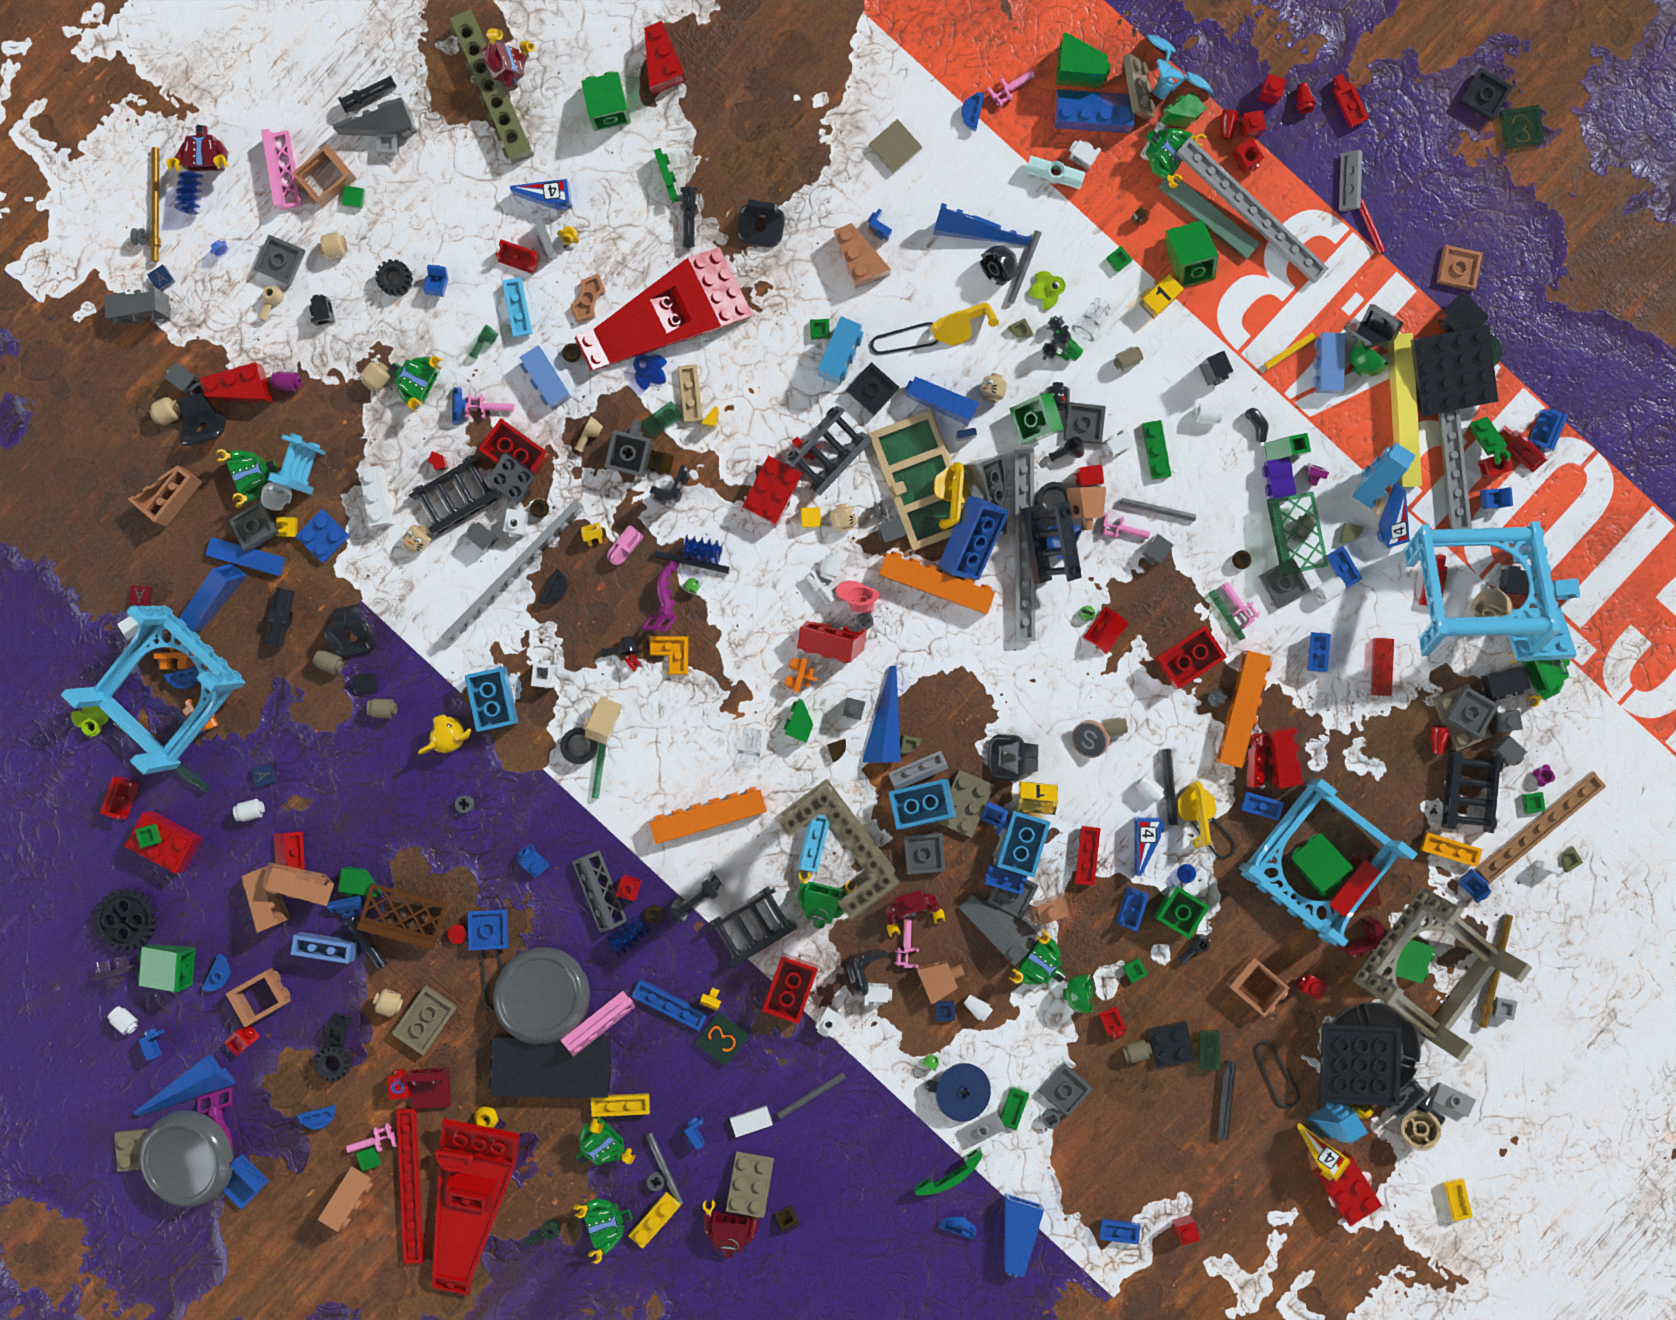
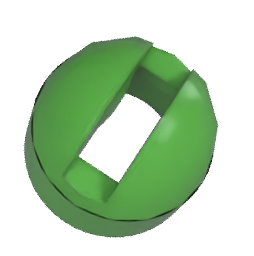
M689 578L683 588L697 594L700 583L695 578Z
M1089 605L1083 606L1079 611L1080 618L1084 621L1092 620L1095 616L1094 608ZM1086 610L1092 612L1093 614L1091 616L1089 614L1083 613V611Z
M930 1054L924 1058L922 1064L935 1071L939 1061L936 1056Z

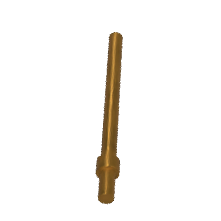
M151 147V237H149V246L151 247L152 262H159V247H161V238H159L160 148Z
M1505 914L1498 947L1504 951L1506 950L1513 916ZM1496 969L1491 974L1485 1003H1482L1481 1007L1483 1012L1479 1026L1483 1028L1488 1027L1490 1014H1493L1494 1011L1493 1002L1500 976V971Z

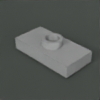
M540 217L534 219L539 233L536 237L540 247L544 246L550 260L557 258L544 222Z
M1440 1082L1432 1096L1435 1102L1466 1117H1469L1476 1102V1099Z
M996 1111L962 1128L971 1147L1005 1130V1126Z

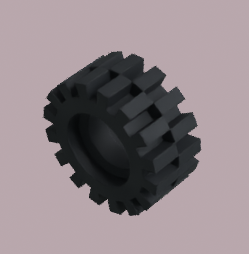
M388 259L387 263L383 261V266L379 265L377 267L379 271L375 272L377 275L375 277V280L378 282L377 285L390 296L397 297L398 294L402 296L404 295L403 292L407 293L409 291L408 287H412V272L403 262H399L397 259H394V261ZM392 271H398L401 274V280L396 285L389 284L387 280L389 273Z
M330 1045L322 1049L315 1056L314 1060L316 1061L313 1063V1066H316L314 1071L319 1073L317 1076L319 1078L322 1076V1080H329L328 1082H336L343 1078L352 1067V1064H350L352 1057L349 1058L348 1056L350 1052L345 1051L347 1048ZM334 1056L338 1058L340 1066L337 1070H330L327 1067L326 1060L328 1057Z

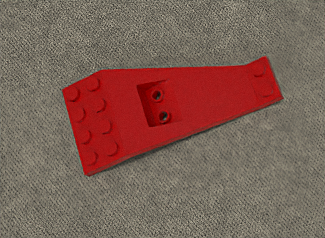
M720 247L687 257L594 329L577 334L574 339L590 372L750 319L753 314Z
M443 1119L440 1149L475 1155L468 1167L460 1172H448L439 1165L431 1288L470 1295L472 1277L517 1163L520 1133Z

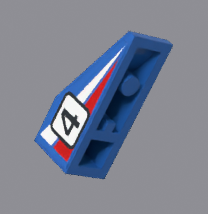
M567 179L510 186L514 196L556 209L557 211H564L568 207H572L570 184Z
M1398 483L1394 484L1378 523V540L1387 548L1410 542L1406 490Z
M1134 817V874L1137 876H1142L1161 838V833L1164 832V822L1159 817Z

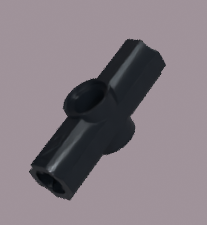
M281 588L276 589L274 604L268 613L269 629L265 644L284 647L287 628L290 627L293 619L291 608L295 591Z

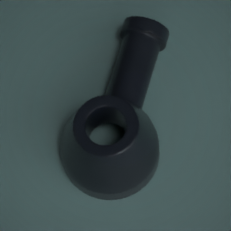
M1080 437L1068 439L1064 448L1049 453L1051 461L1054 462L1056 459L1067 454L1076 459L1081 458L1084 455L1082 439Z
M622 637L619 647L601 649L603 658L618 654L630 655L631 653H638L633 637Z
M1195 934L1190 940L1191 947L1182 956H1179L1178 959L1185 965L1196 953L1208 951L1210 948L1208 937L1204 934ZM1204 941L1205 946L1200 948V942Z
M1428 1095L1416 1108L1422 1112L1433 1114L1438 1119L1440 1125L1445 1122V1117L1432 1109L1434 1098Z

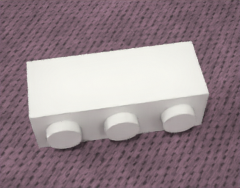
M379 466L359 469L369 526L380 528L394 525L384 469Z

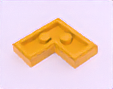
M650 636L649 655L669 656L668 675H688V637Z

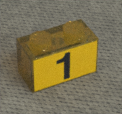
M1170 273L1165 277L1161 275L1154 282L1156 286L1152 290L1147 288L1140 295L1142 299L1138 304L1153 319L1159 316L1185 290Z
M1019 781L1017 811L1046 815L1056 814L1058 785Z

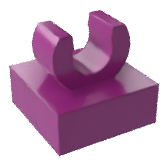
M1310 463L1307 464L1305 469L1310 474L1308 478L1309 484L1315 486L1318 485L1320 478L1327 479L1329 474L1326 468Z

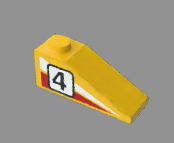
M1299 1123L1297 1125L1298 1130L1318 1167L1322 1170L1320 1174L1329 1181L1334 1179L1337 1182L1350 1164V1160Z

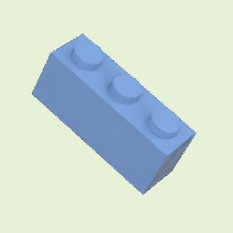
M1322 332L1315 338L1314 349L1317 350L1313 364L1314 369H1316V376L1313 379V387L1316 388L1315 393L1339 394L1344 391L1346 333Z
M539 345L519 357L522 361L519 365L525 374L529 372L532 377L529 381L535 390L539 389L542 393L540 398L545 406L549 405L553 409L572 397Z
M300 932L293 936L291 955L348 964L355 960L358 941Z

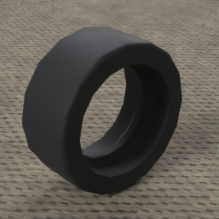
M1061 482L1045 484L1039 489L1035 504H1040L1041 511H1046L1047 509L1043 504V496L1052 489L1061 491L1065 497V502L1068 501L1066 491L1068 487Z
M574 728L567 731L562 737L560 751L568 762L584 764L592 760L596 755L598 742L588 738L590 750L587 755L583 757L573 756L568 750L569 740L575 735L585 736V729Z

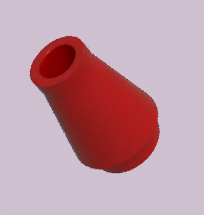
M1301 83L1297 85L1296 109L1299 110L1300 114L1312 112L1315 109L1316 102L1308 83Z
M1222 110L1220 115L1221 139H1232L1239 116H1237L1238 111Z
M1433 725L1431 730H1429L1432 753L1444 754L1449 736L1448 727Z

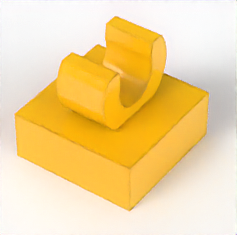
M276 517V527L279 534L275 536L295 537L297 535L298 518Z
M600 522L581 527L582 538L584 542L588 541L590 547L593 546L592 539L597 538L599 543H602V527Z
M712 988L709 996L703 994L699 1004L717 1011L721 1003L720 1000L716 999L719 990Z

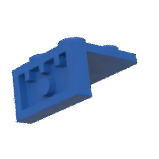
M242 1154L230 1164L233 1167L232 1176L223 1191L240 1209H243L269 1182Z

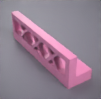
M269 129L261 130L274 206L279 210L302 207L300 189L294 182L296 178L292 174L296 170L290 132L287 130L272 133ZM285 137L286 143L282 149L276 145V138ZM283 154L289 157V162L285 168L279 163ZM286 173L292 176V181L288 186L282 180ZM291 191L295 194L296 202L286 203V196Z
M622 991L561 1039V1042L574 1057L634 1009L633 1001Z

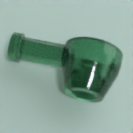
M485 324L473 350L469 353L470 357L477 360L484 344L493 345L498 334L492 327Z
M555 1219L545 1221L541 1231L525 1237L527 1245L531 1246L543 1238L548 1240L556 1239L561 1232V1225ZM547 1230H552L553 1234H548Z

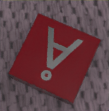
M131 585L129 604L151 606L152 587Z

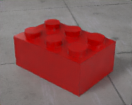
M502 418L499 419L478 448V450L496 463L499 462L504 453L511 454L535 474V477L551 456L546 450Z
M768 455L742 508L778 526L803 477V473Z
M1203 625L1153 658L1174 690H1177L1226 659L1227 656L1207 626Z
M154 811L142 813L125 847L177 874L186 870L203 837ZM157 824L162 842L140 848L135 829Z
M782 952L762 1011L799 1024L818 971V965Z
M1344 1150L1341 1154L1350 1160V1164L1337 1182L1334 1179L1329 1181L1321 1175L1322 1170L1319 1167L1315 1168L1313 1172L1342 1219L1349 1226H1352L1381 1208L1382 1204L1353 1157Z

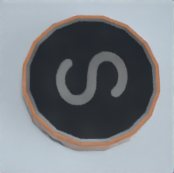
M1085 720L1079 723L1072 732L1071 740L1074 748L1084 757H1099L1107 750L1110 744V737L1105 730L1106 728L1094 720Z

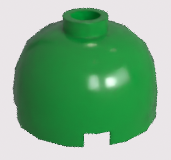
M1361 340L1356 343L1350 353V362L1354 366L1352 370L1360 377L1363 374L1369 377L1376 376L1383 372L1390 364L1372 348L1365 346Z
M1080 974L1072 977L1067 982V987L1063 988V999L1067 1000L1069 1007L1078 1013H1092L1094 1009V1004H1090V1001L1094 998L1092 977L1089 978L1090 974Z

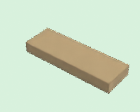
M697 364L678 366L684 424L702 422L703 416Z

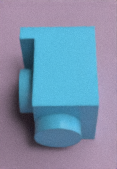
M1578 578L1551 581L1555 586L1554 596H1556L1557 600L1580 598Z

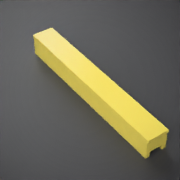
M1413 333L1398 334L1394 343L1388 344L1394 444L1398 443L1416 455L1409 469L1396 482L1403 488L1422 486L1416 379L1411 348Z

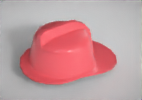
M849 580L841 582L836 587L838 597L848 602L854 612H873L874 603L879 598L877 590L860 582Z

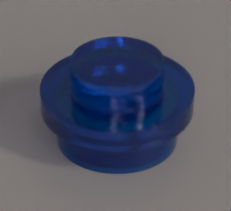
M220 240L215 241L210 246L212 248L210 253L219 257L229 249L226 245L227 242L225 240L222 242Z
M1183 864L1177 869V878L1183 883H1191L1196 877V870L1189 864Z

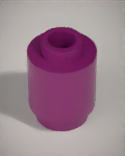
M277 371L271 375V386L281 391L297 392L302 386V379L296 372Z

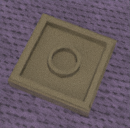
M898 119L869 143L870 148L893 174L923 148Z

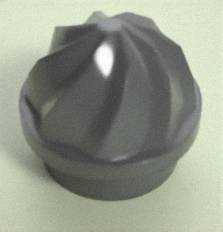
M1215 687L1214 690L1209 691L1208 702L1211 706L1219 707L1226 703L1225 700L1228 696L1221 689Z

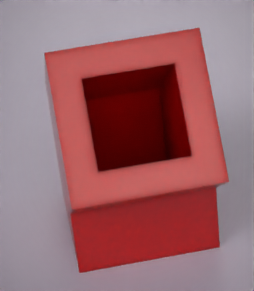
M431 451L427 462L433 464L434 470L448 469L446 457Z

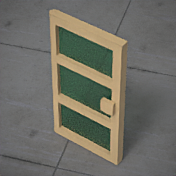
M928 410L868 433L872 438L873 449L907 533L912 551L950 538L955 525L943 530L940 528L939 522L943 518H950L951 502L936 497L934 494V479L952 465L953 462L933 410ZM965 503L961 504V512Z

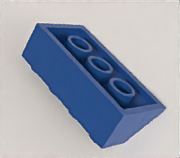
M1057 89L1054 128L1128 134L1133 129L1135 114L1132 113L1129 94Z
M968 495L960 514V521L955 525L939 566L951 575L979 580L1010 511L982 498Z

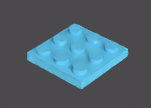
M1558 607L1557 611L1558 618L1562 622L1561 631L1538 653H1530L1528 638L1508 635L1516 661L1574 659L1577 653L1561 607ZM1530 608L1533 613L1541 614L1540 608ZM1512 609L1511 614L1519 609ZM1522 612V617L1527 616L1525 612Z

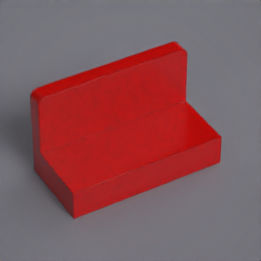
M1105 606L1083 638L1097 646L1103 653L1108 654L1128 626V622L1117 612Z
M303 831L274 833L275 864L305 870Z

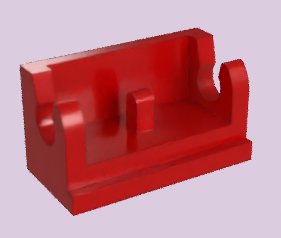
M500 239L499 253L496 252L497 262L534 275L540 259L538 253Z
M122 776L112 777L100 814L115 819H128L140 783Z

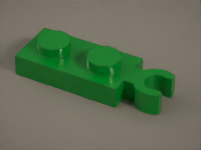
M661 148L655 149L654 153L671 202H677L679 199L673 184L677 181L673 171L669 172L667 165L670 164L667 153L663 154Z
M1488 417L1469 423L1468 428L1487 456L1493 454L1494 462L1497 465L1501 463L1500 457H1504L1506 461L1510 460L1511 454L1505 450L1507 444Z

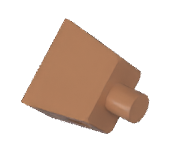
M1106 487L1066 488L1067 498L1070 501L1072 519H1081V530H1093V518H1102L1104 516Z
M1063 892L1029 904L1034 922L1044 925L1069 916V909Z
M947 960L917 968L931 1005L956 990L958 987L955 979L965 975L961 964L950 968Z

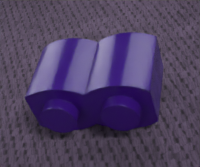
M1290 457L1266 461L1261 469L1263 478L1267 480V485H1265L1266 496H1269L1270 501L1294 497L1296 495V487Z

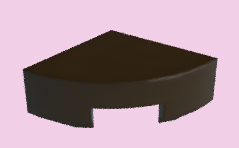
M845 738L827 744L833 763L838 761L845 752Z

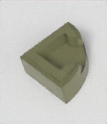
M1025 318L1007 327L1013 335L1020 338H1028L1034 335Z
M1343 523L1340 542L1345 543L1355 540L1360 536L1364 527Z
M903 735L900 754L913 752L920 745L922 739Z
M1569 846L1563 853L1562 868L1566 873L1584 863L1573 846Z

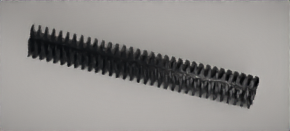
M1162 749L1161 752L1163 753L1161 754H1163V758L1161 759H1164L1162 760L1164 761L1162 763L1164 767L1162 768L1165 771L1163 772L1165 773L1163 775L1165 779L1163 780L1166 783L1164 784L1166 785L1164 786L1166 788L1164 792H1167L1165 794L1167 795L1165 796L1167 797L1165 798L1167 803L1165 804H1168L1166 805L1168 807L1166 808L1168 809L1166 814H1169L1167 815L1169 816L1167 817L1169 819L1167 823H1169V826L1179 825L1177 822L1178 812L1175 800L1174 769H1172L1174 768L1172 767V750Z
M1225 1060L1227 1061L1225 1062L1227 1067H1224L1226 1068L1224 1069L1226 1071L1224 1072L1226 1073L1224 1078L1226 1079H1223L1225 1080L1223 1081L1225 1089L1222 1091L1224 1092L1222 1093L1224 1098H1221L1223 1100L1221 1101L1223 1102L1221 1107L1223 1108H1220L1222 1109L1220 1110L1222 1115L1219 1117L1221 1119L1219 1120L1221 1121L1219 1126L1221 1127H1218L1220 1128L1218 1129L1220 1131L1218 1132L1220 1133L1218 1138L1229 1140V1121H1231L1236 1062Z

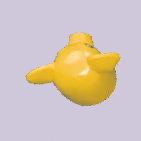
M446 715L436 716L433 718L434 727L430 733V744L421 748L418 754H425L433 749L440 753L453 752L463 744L464 740L469 738L471 729L465 732L461 722L456 718L446 717Z

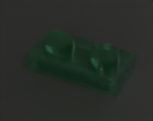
M670 401L644 419L641 425L651 439H653L683 418L673 402Z
M1199 1030L1200 1070H1220L1219 1030Z

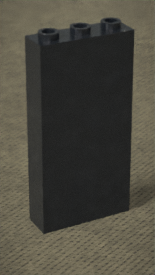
M496 1034L489 1042V1051L492 1052V1059L489 1060V1071H492V1078L489 1079L488 1088L491 1090V1096L608 1098L610 1094L611 1035H600L574 1057L561 1040L551 1044L534 1045L522 1042L511 1034Z

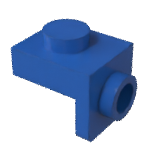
M878 209L876 213L872 212L868 219L869 230L874 232L873 235L878 239L888 241L892 236L893 229L878 221L882 215V210Z
M428 264V276L423 289L424 294L444 297L449 280L447 269L444 266Z
M1511 487L1480 490L1482 509H1500L1513 506Z
M987 801L980 820L997 826L996 833L1000 834L1002 828L1006 829L1010 820L1007 818L1009 810Z
M532 844L522 848L517 855L519 864L534 878L549 867V863L536 852Z
M1472 868L1457 880L1458 884L1472 895L1476 903L1488 898L1492 892L1488 882Z
M154 1028L145 1032V1037L139 1039L141 1053L146 1057L147 1061L162 1054L155 1037L164 1033V1029L157 1031Z
M695 1116L687 1121V1126L684 1130L687 1134L686 1139L691 1147L694 1146L696 1150L703 1147L705 1140L696 1128L703 1123L704 1118L702 1116L699 1118Z

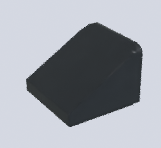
M376 673L354 674L358 694L378 692Z

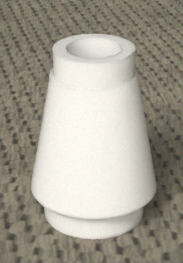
M969 995L963 1003L978 1020L981 1019L983 1022L993 1010L989 1007V1004L972 995Z

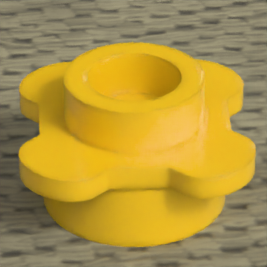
M566 226L563 230H558L557 235L561 237L564 245L577 244L579 242L578 233L573 227Z

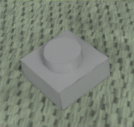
M377 133V154L397 155V134Z
M1496 997L1492 1016L1514 1020L1517 1001Z

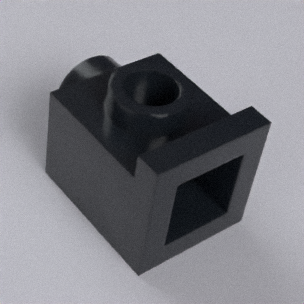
M323 294L312 296L309 310L314 318H310L311 322L316 326L334 323L335 317L331 300Z

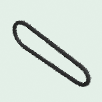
M924 322L875 336L871 341V348L877 354H885L933 346L937 344L938 340L930 344L877 351L874 348V341L878 338L933 324V322Z
M1213 817L1211 819L1232 841L1233 849L1230 852V854L1222 856L1216 853V851L1213 849L1211 845H1209L1208 847L1217 857L1222 859L1228 858L1232 856V854L1235 852V841L1230 836V834ZM1190 821L1194 828L1197 830V832L1200 834L1199 828L1194 823V821Z
M496 949L500 970L502 971L503 965L500 951ZM480 950L484 1001L489 1009L495 1011L487 1001L483 950Z
M1260 1041L1255 1046V1054L1273 1097L1279 1106L1283 1108L1293 1107L1299 1098L1298 1090L1273 1045L1268 1041ZM1261 1044H1268L1271 1047L1295 1090L1296 1099L1290 1105L1281 1104L1276 1097L1258 1054V1047Z

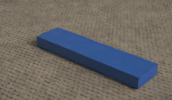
M213 537L210 538L206 551V556L278 576L282 575L286 561L285 557L256 549L246 553L241 545Z
M639 979L631 995V998L697 1031H700L708 1015L707 1012L642 979Z

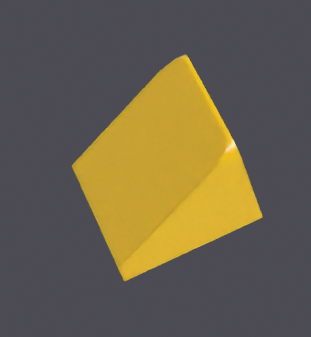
M714 406L702 421L701 425L703 427H717L720 411L717 406Z
M820 507L801 508L802 528L821 527Z

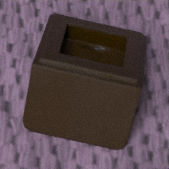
M652 450L647 469L670 474L674 456Z
M792 1205L774 1214L781 1231L785 1234L802 1225Z

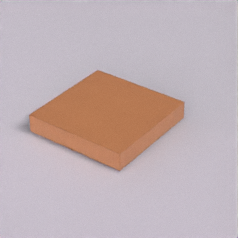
M1449 245L1443 246L1436 284L1470 291L1476 290L1483 252Z

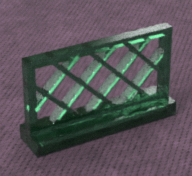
M1314 492L1267 499L1281 577L1329 567ZM1310 497L1312 504L1307 510L1298 505L1302 498ZM1289 502L1294 506L1286 514L1280 510L1279 503ZM1295 507L1305 512L1300 521L1290 516ZM1307 514L1315 518V524L1311 529L1302 524ZM1288 518L1297 523L1292 532L1284 529V523ZM1299 526L1309 531L1303 540L1294 535ZM1311 533L1319 537V542L1315 548L1305 542ZM1291 537L1301 542L1296 551L1288 548L1287 543ZM1303 544L1313 550L1307 559L1298 554ZM1314 552L1322 555L1324 563L1315 565L1309 559ZM1295 555L1305 561L1301 568L1292 569L1291 561Z

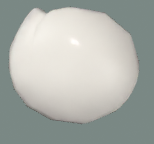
M270 482L262 488L261 503L264 507L270 510H282L286 503L290 504L292 490L289 487Z

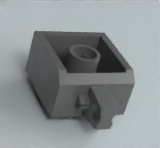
M632 420L631 428H626L625 433L613 431L605 468L645 478L654 440L643 437V432H640L641 421ZM631 449V452H633V456H630L628 459V456L625 455L626 451L629 452Z

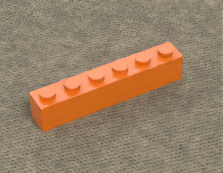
M891 551V554L886 553L878 576L982 614H988L995 592L991 591L992 587L981 584V586L974 585L973 580L963 577V580L955 578V575H951L947 571L941 573L937 571V567L927 564V567L919 565L920 561L909 558V560L903 559L901 554Z
M1249 650L1243 651L1216 762L1242 768L1247 763L1248 754H1246L1247 747H1250L1252 743L1251 732L1252 728H1255L1257 724L1256 712L1262 704L1260 696L1261 692L1266 688L1267 680L1265 677L1271 668V656Z
M755 786L745 789L746 793L738 795V792L728 794L727 799L720 800L717 797L708 800L709 804L701 806V803L690 805V809L683 811L682 808L671 811L672 815L666 817L664 813L653 816V820L649 824L655 845L767 812L762 790L756 789Z

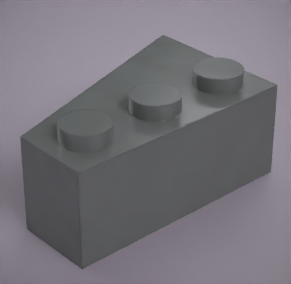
M150 287L149 292L143 293L138 289L134 290V294L121 292L104 295L105 318L112 321L115 325H124L129 321L137 324L145 323V320L163 322L164 319L171 318L169 295L155 287Z

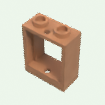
M328 144L292 172L296 178L294 181L301 190L305 188L309 193L306 195L307 198L314 205L317 203L322 208L342 192L344 186H349L357 179ZM330 159L344 176L318 196L305 179Z
M1251 955L1246 958L1225 983L1264 1017L1270 1015L1275 1010L1277 1002L1283 1000L1289 990V987ZM1256 967L1278 985L1260 1007L1238 989Z
M273 968L266 970L226 993L244 1027L291 1001L288 989L283 987L280 982L281 977L279 973L274 971ZM265 978L278 1003L255 1016L242 990Z

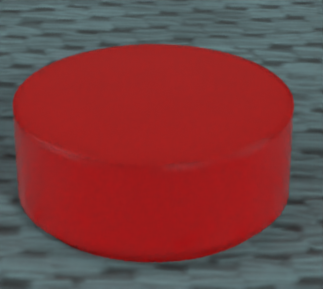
M455 924L448 930V938L454 944H460L468 937V930L462 924Z

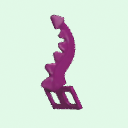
M670 561L669 565L661 571L657 580V594L660 601V608L657 612L660 615L651 614L641 627L642 630L667 631L677 618L672 611V607L676 604L674 600L670 599L672 590L666 587L670 585L667 577L670 578L672 576L671 571L675 572L680 563ZM652 619H657L652 626H647ZM665 620H670L667 626L660 627Z
M229 1087L198 1097V1112L202 1114L208 1113L209 1117L222 1128L231 1144L233 1152L231 1134L223 1120V1111L220 1110L232 1106V1088ZM229 1092V1101L219 1105L220 1095ZM211 1098L210 1108L201 1111V1102Z

